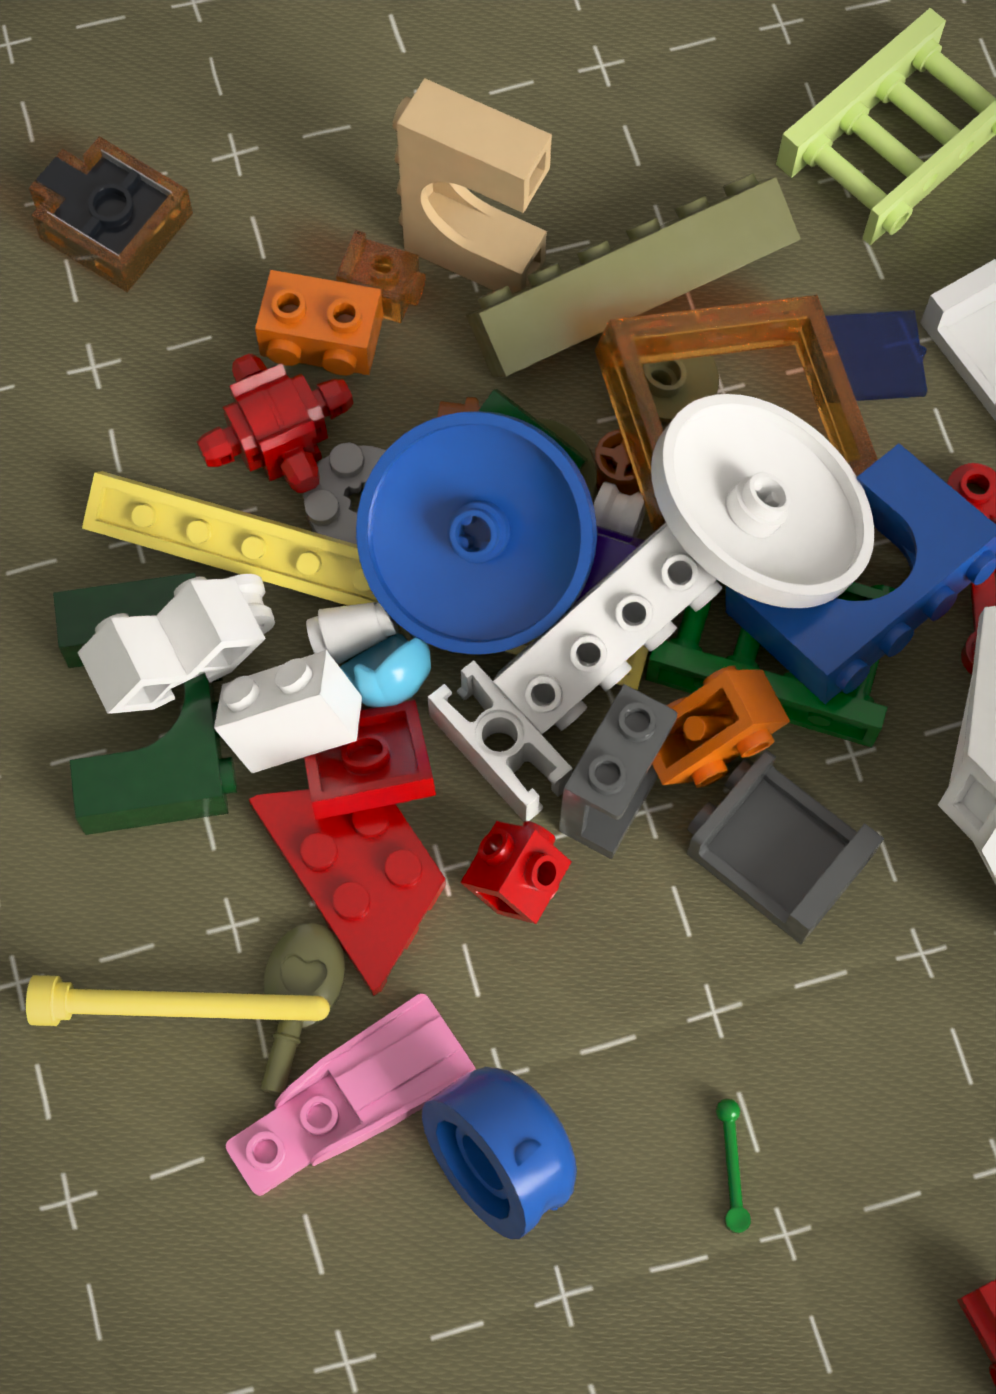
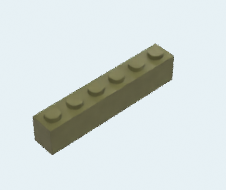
M754 173L738 178L723 186L726 196L708 203L706 195L690 200L674 208L678 218L660 226L657 217L629 228L626 230L629 240L611 248L608 240L599 242L579 251L577 255L580 263L562 271L557 262L529 274L527 277L531 285L513 294L507 285L479 297L477 300L481 308L467 314L466 317L492 377L509 376L801 240L777 177L757 181Z

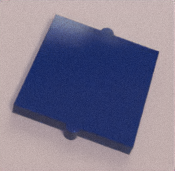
M915 310L819 316L817 323L822 352L819 354L817 362L819 366L824 367L829 403L926 396L928 391L923 359L927 349L920 345Z

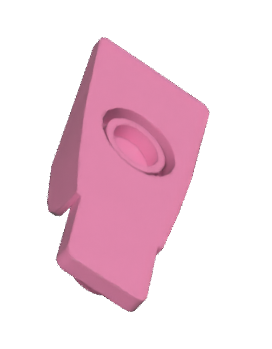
M418 994L320 1059L282 1092L275 1101V1110L229 1139L226 1143V1150L255 1195L261 1196L310 1163L312 1166H315L396 1125L422 1109L425 1102L466 1073L476 1070V1068L428 996Z

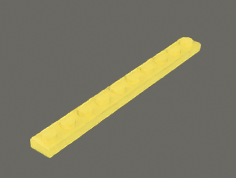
M104 471L94 473L82 529L240 575L255 574L260 576L264 582L343 605L378 603L364 576L357 544ZM532 641L505 652L518 655ZM644 645L626 660L632 668L617 683L618 685L623 686L625 684L638 690L649 650Z

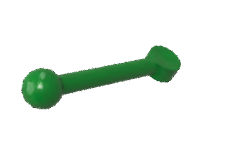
M726 1098L718 1102L716 1106V1115L723 1122L730 1210L726 1213L724 1222L729 1231L739 1234L747 1230L751 1224V1216L743 1208L735 1124L741 1110L736 1101Z

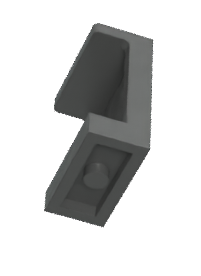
M625 684L622 686L564 787L559 832L612 860L658 778L652 763L676 722L677 712Z
M766 749L755 763L745 758L737 766L724 785L730 790V793L718 807L709 801L692 820L687 828L693 834L687 855L801 945L874 856L884 838L865 823L858 832L848 826L776 770L773 766L776 756Z

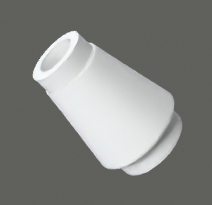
M379 602L319 609L318 616L306 621L307 633L314 654L327 650L338 665L387 639L388 636L398 634V624L388 615Z

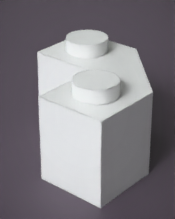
M205 577L189 579L175 589V597L157 615L129 617L128 614L120 613L104 619L96 626V633L78 651V654L107 714L156 709L175 700L171 690L173 687L205 673L209 683L231 673L266 639L235 579L207 580Z

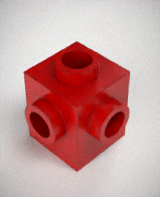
M496 821L491 831L481 841L478 853L460 883L497 914L537 924L549 901L558 891L559 884L572 861L553 845L556 838L544 827L531 821H524L522 826Z

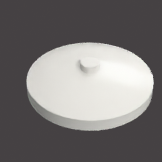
M717 394L703 397L685 406L660 435L654 448L651 465L652 484L659 509L681 546L704 570L718 581L746 597L765 604L784 608H809L825 604L838 597L866 568L873 551L874 523L865 491L856 479L857 476L838 450L807 422L791 412L761 399L744 395Z

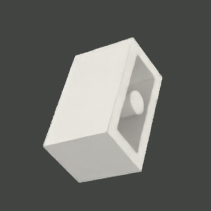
M325 650L303 658L292 659L285 664L249 676H241L231 682L222 684L214 729L249 771L255 773L357 741L362 696L329 652Z

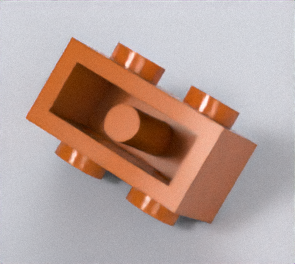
M270 270L255 327L260 356L268 357L273 362L282 363L285 366H294L298 363L319 366L336 375L347 376L353 373L370 375L383 321L381 289Z
M736 666L722 668L709 675L703 681L704 686L688 697L680 698L666 705L677 712V719L652 763L662 785L694 782L697 788L707 786L724 777L729 772L726 764L741 755L742 758L753 756L774 743L775 740L771 734L788 724L790 720L763 669L737 670Z

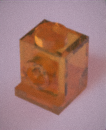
M355 230L336 274V281L381 289L383 318L402 323L409 304L417 306L421 299L426 274L419 271V255L366 239V233Z

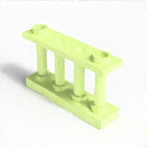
M931 8L782 135L776 165L791 178L807 164L811 167L818 165L870 209V215L862 238L869 245H872L886 231L890 235L896 233L907 222L914 206L996 135V98L941 53L942 46L939 44L946 20ZM916 70L919 72L927 70L977 111L979 115L960 130L905 84V81ZM880 101L885 104L891 101L944 146L927 161L923 162L868 116L869 111ZM844 132L847 135L855 133L907 178L887 195L832 148V144Z

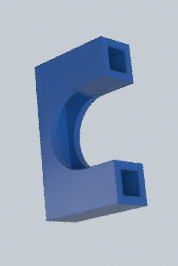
M899 443L856 477L868 499L874 527L903 553L909 563L911 573L898 588L887 595L872 600L847 601L835 598L815 607L784 608L756 601L726 586V613L824 704L841 691L848 694L855 690L865 680L870 672V667L885 654L888 657L898 654L909 643L917 627L928 618L932 621L941 618L953 606L959 592L971 582L974 585L983 583L996 569V524Z

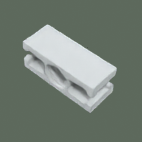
M473 660L461 670V687L457 690V693L463 700L474 695L485 711L478 716L476 721H467L448 703V697L452 695V691L444 684L428 696L429 717L523 821H530L543 809V805L539 802L540 796L533 788L527 791L514 772L524 762H531L552 783L551 790L559 797L572 775L573 768ZM494 733H505L511 736L516 743L512 748L498 752L489 749L484 744V741Z

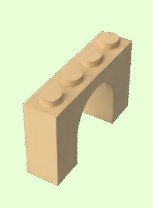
M424 78L412 98L406 96L401 101L393 119V129L397 131L398 140L395 163L399 164L400 173L397 194L401 196L402 210L399 216V225L403 226L404 250L491 290L508 285L513 294L530 286L531 284L527 276L539 270L545 262L547 231L485 203L468 189L524 213L550 169L552 134Z

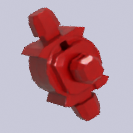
M249 353L235 359L232 364V373L236 383L229 385L230 394L234 402L222 407L227 428L221 429L218 426L203 434L197 441L198 449L206 466L219 467L234 462V457L240 454L250 472L262 467L269 482L283 476L290 488L297 493H305L316 488L320 482V474L316 462L322 459L317 443L328 439L325 417L328 416L332 420L347 412L354 404L351 391L345 380L331 379L316 384L317 389L312 391L302 374L289 378L282 363L267 369L261 358Z

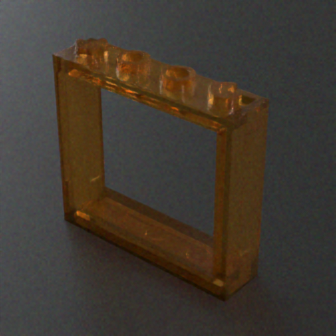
M818 295L609 320L595 348V353L653 531L659 529L666 522L654 494L651 474L654 448L663 432V428L642 364L795 345L829 442L847 461L856 476H859L878 460Z

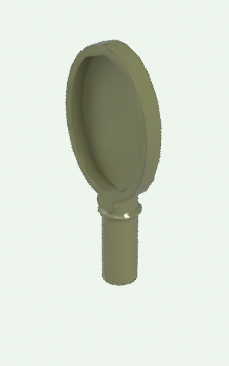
M315 923L299 925L288 931L279 940L267 962L264 974V994L322 996L330 1005V1014L339 1000L346 972L344 953L335 934L323 925ZM275 1020L278 1025L276 1033L272 1035L274 1040L260 1087L261 1091L280 1096L286 1090L297 1046L301 1043V1040H299L301 1031L309 1030L320 1024L323 1020Z

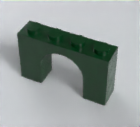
M195 572L54 592L58 647L68 667L84 666L78 651L96 633L95 628L101 621L120 613L128 614L129 617L157 615L175 597L174 591L180 584L196 577ZM205 673L184 682L185 697L181 713L173 727L153 744L133 751L70 760L75 818L85 835L229 814L227 794L237 793L234 763L232 757L222 758L221 736L214 729L219 702H215L213 682L223 681V677L209 683Z

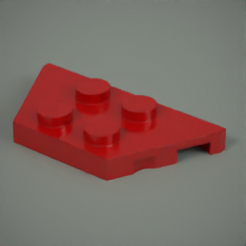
M309 789L260 794L250 798L249 803L254 813L330 930L339 940L341 947L372 995H377L386 985L387 977L404 949L407 950L417 934L419 924L428 910L432 909L446 886V878L396 804L315 820Z

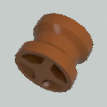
M617 429L607 433L599 440L595 449L597 489L600 490L605 481L615 484L620 493L629 496L637 492L641 493L645 489L649 480V469L652 463V449L648 441L640 433L629 429Z

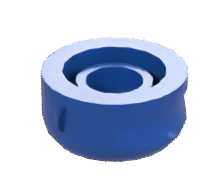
M483 1067L468 1072L426 1101L422 1107L424 1132L441 1169L471 1210L500 1235L512 1240L522 1238L537 1225L545 1212L549 1209L554 1211L559 1207H563L573 1194L577 1166L573 1148L563 1124L537 1090L510 1071L500 1068Z

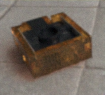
M99 136L84 153V161L62 149L32 183L29 190L36 207L32 218L41 240L125 292H128L191 217L193 211L188 189Z

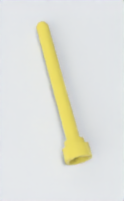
M33 975L29 981L26 995L27 1020L30 1025L57 1026L60 1020H70L72 1014L321 1021L328 1016L330 1011L328 1001L322 996L74 989L71 982H62L60 976Z

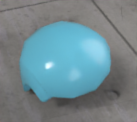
M398 633L357 655L340 666V668L362 696L361 703L370 707L395 706L411 698L429 676L431 657L427 643L413 635V639L408 641L402 634Z

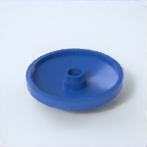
M466 411L426 421L403 434L385 451L372 469L360 498L357 512L356 539L359 560L368 585L380 605L396 623L418 639L440 649L464 654H490L510 650L532 641L559 622L572 608L583 591L592 570L596 553L597 522L591 494L583 475L567 452L553 438L528 422L513 416L496 412Z

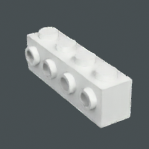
M665 522L580 598L559 622L538 636L498 672L493 682L541 734L545 733L554 724L562 731L586 710L587 706L582 701L586 695L598 685L606 692L617 684L632 668L626 661L643 645L650 652L656 649L677 629L671 621L688 605L697 612L721 591L722 586L716 581L715 577L704 570L687 553Z

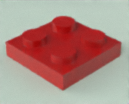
M416 700L402 702L395 706L361 710L357 741L304 757L315 820L436 796L434 779Z

